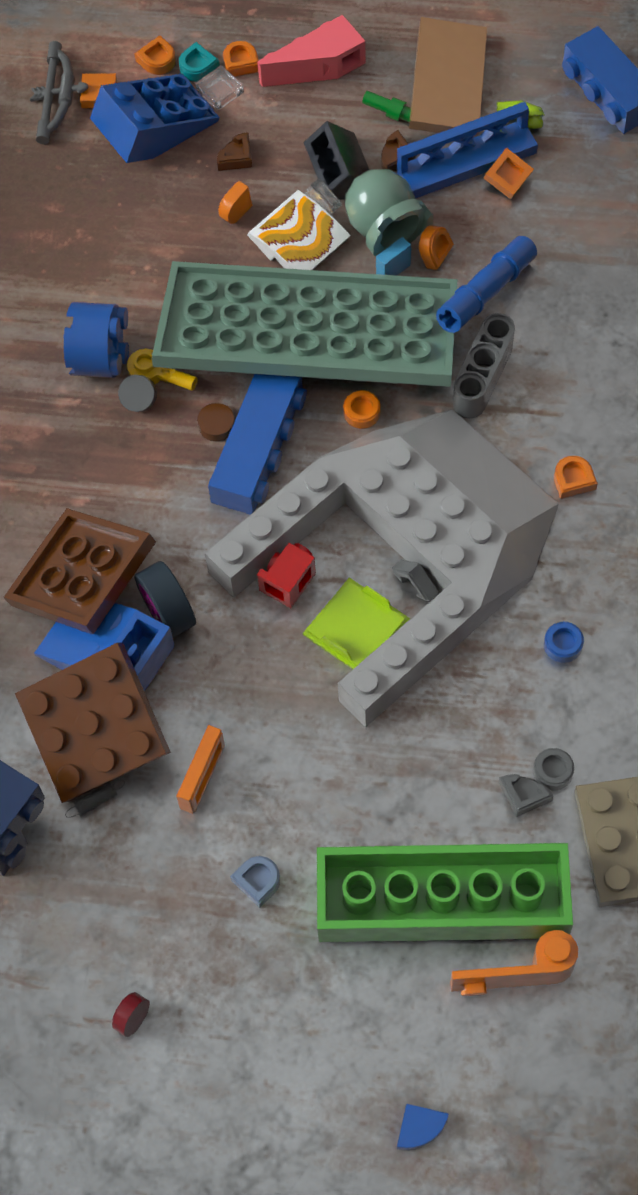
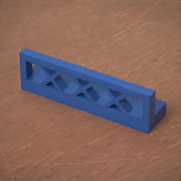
M525 102L516 104L397 148V174L406 179L410 184L416 199L488 172L506 148L521 159L537 154L538 144L528 128L529 108ZM517 118V122L506 125L510 120ZM485 130L481 135L474 137L478 132ZM453 142L449 147L441 149L445 144ZM421 154L417 159L408 162V158Z

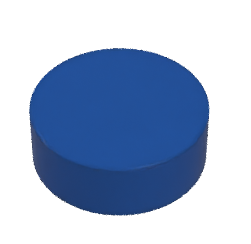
M558 622L550 626L546 631L544 649L552 660L568 663L577 659L582 652L584 636L576 625L570 622Z

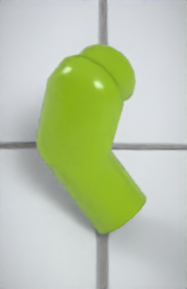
M523 100L497 102V111L525 102L529 108L528 128L541 129L543 127L542 116H545L541 107Z

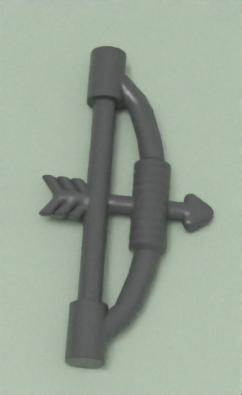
M51 41L48 46L47 63L49 65L46 87L31 88L34 92V95L30 98L31 102L44 100L41 120L38 121L36 141L40 144H48L50 134L63 121L68 107L72 104L73 92L77 91L80 94L88 89V84L82 81L78 85H74L75 76L73 75L70 59L62 52V44L58 41ZM61 61L64 73L61 77L60 88H54L57 65ZM59 94L58 103L60 105L54 119L50 122L53 95Z

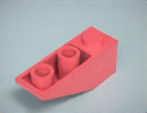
M341 15L332 21L323 23L319 28L303 37L294 39L290 44L281 49L268 53L264 58L257 61L259 84L262 87L339 79L366 63L365 40L348 20Z

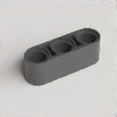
M494 313L485 318L455 379L453 408L463 418H476L483 413L512 353L515 325L514 321L506 314ZM498 335L502 336L503 338H494L492 336ZM487 364L489 367H480L478 365ZM466 393H473V394H475L476 396L468 397V396H465L464 394H466Z

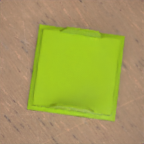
M349 577L306 628L303 635L348 667L354 669L408 622L410 618L391 606L388 599L367 585L363 587Z

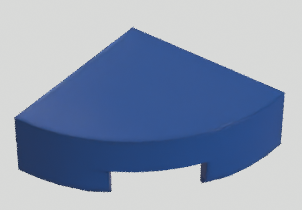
M406 1104L397 1149L415 1150L433 1141L443 1131L449 1114Z

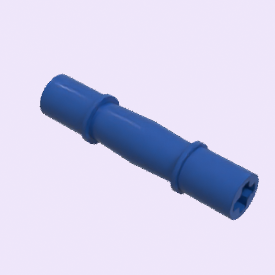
M517 236L502 251L497 252L487 266L480 270L467 285L460 286L455 291V294L437 310L436 318L439 325L444 330L455 333L474 316L480 314L484 309V305L496 296L508 282L518 278L520 272L536 258L537 248L534 242L526 236Z

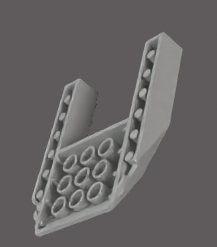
M454 410L444 411L372 431L318 458L205 552L208 573L234 598L257 579V573L261 568L266 571L270 559L276 552L281 553L288 543L294 544L302 541L346 504L406 561L421 565L440 593L338 682L339 702L365 727L532 580L551 523L559 504Z

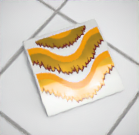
M299 190L247 234L270 261L276 258L286 269L302 270L315 269L351 236L325 209Z

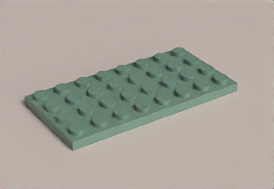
M172 261L152 353L153 367L451 387L454 333L444 330L439 325L436 312L455 294L458 279Z

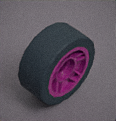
M158 561L134 575L137 588L152 617L169 626L173 638L196 625L195 614L182 587L164 562Z

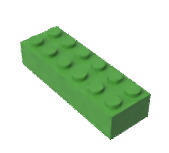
M568 843L317 847V931L319 942L540 939L542 935L552 930H560L570 934L573 927Z

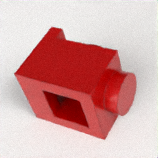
M288 543L281 553L276 552L270 559L266 571L261 568L257 573L259 591L291 609L316 574L315 557L311 551L299 543Z

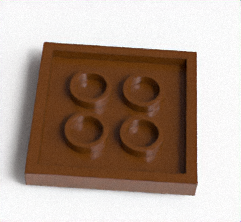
M66 508L7 591L4 599L12 607L93 635L156 541L148 532Z
M115 643L15 693L61 803L69 802L171 753L123 643Z

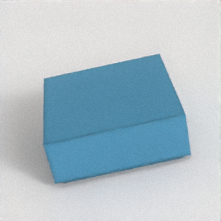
M402 237L376 256V274L399 275L411 265V244Z

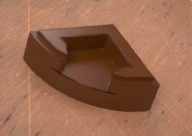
M399 130L393 132L386 140L381 154L382 169H390L393 172L397 171V148L408 145V142ZM416 155L408 158V162L416 159Z
M248 132L234 136L232 141L219 151L217 156L218 171L252 167Z

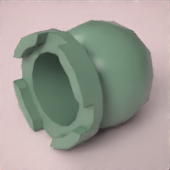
M371 169L354 179L346 193L345 208L349 222L361 235L366 237V246L375 257L399 238L403 237L411 244L426 227L433 225L432 213L422 200L415 199L410 184L406 179L390 169Z

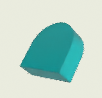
M195 42L179 57L180 73L189 81H202L220 68V62L218 58Z

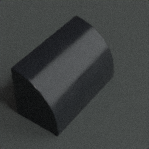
M326 121L303 142L323 193L328 198L345 200L346 193L354 179L370 170L355 133L329 121Z

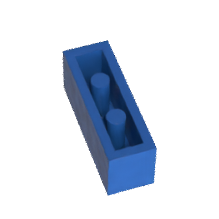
M599 26L566 43L562 67L567 77L576 81L583 89L587 99L595 102L603 111L607 121L612 125L615 124L623 134L637 127L638 68Z

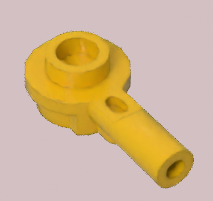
M139 349L128 358L127 369L130 376L143 375L150 378L154 384L161 380L191 391L196 387L198 378L176 369L153 367L152 349Z

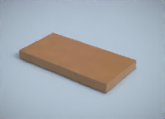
M421 17L409 129L440 133L480 118L487 27Z

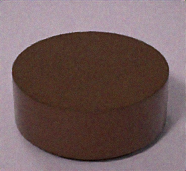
M221 403L206 405L201 409L197 417L201 435L210 441L227 439L235 422L232 410Z

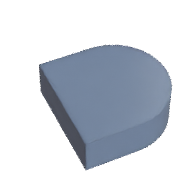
M263 856L248 859L230 876L231 881L259 908L275 894L280 885V874L277 865L271 859Z

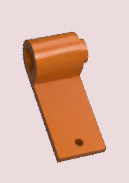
M552 930L546 932L536 944L532 965L452 971L451 992L461 991V996H475L487 994L486 989L562 983L571 976L578 958L577 943L570 934L564 931Z

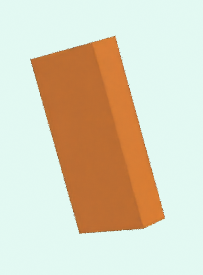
M207 726L176 795L181 810L192 814L197 810L225 747L223 733L219 728Z

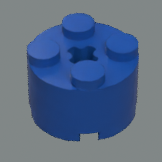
M72 302L68 308L67 317H73L71 328L65 327L64 359L66 368H72L69 372L70 376L108 378L119 376L122 364H127L129 358L128 342H123V329H127L128 326L127 307H119L118 304Z

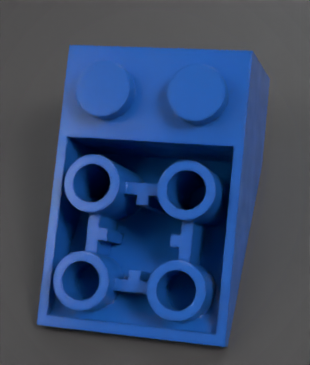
M183 74L101 85L90 116L92 122L126 163L154 159L215 124L220 118Z
M114 603L93 635L55 622L34 654L63 670L115 643H123L145 692L175 645L169 626L137 609Z

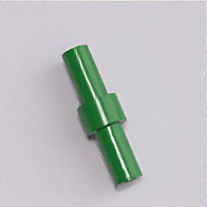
M368 90L365 92L362 104L385 112L386 117L399 122L402 119L410 122L411 108L406 106L405 101L395 97L390 100Z

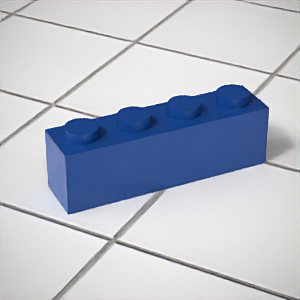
M254 374L209 481L208 489L211 503L251 515L256 510L258 503L263 504L269 491V482H267L271 471L276 472L279 468L282 458L280 448L284 440H290L295 424L293 416L296 410H302L306 400L307 389L303 388L302 377Z

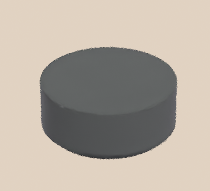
M131 375L125 378L119 386V400L126 409L134 412H143L154 405L157 399V388L150 378L143 375Z
M549 748L538 754L533 767V775L537 782L543 783L551 791L561 790L571 782L574 773V762L567 752L558 748Z

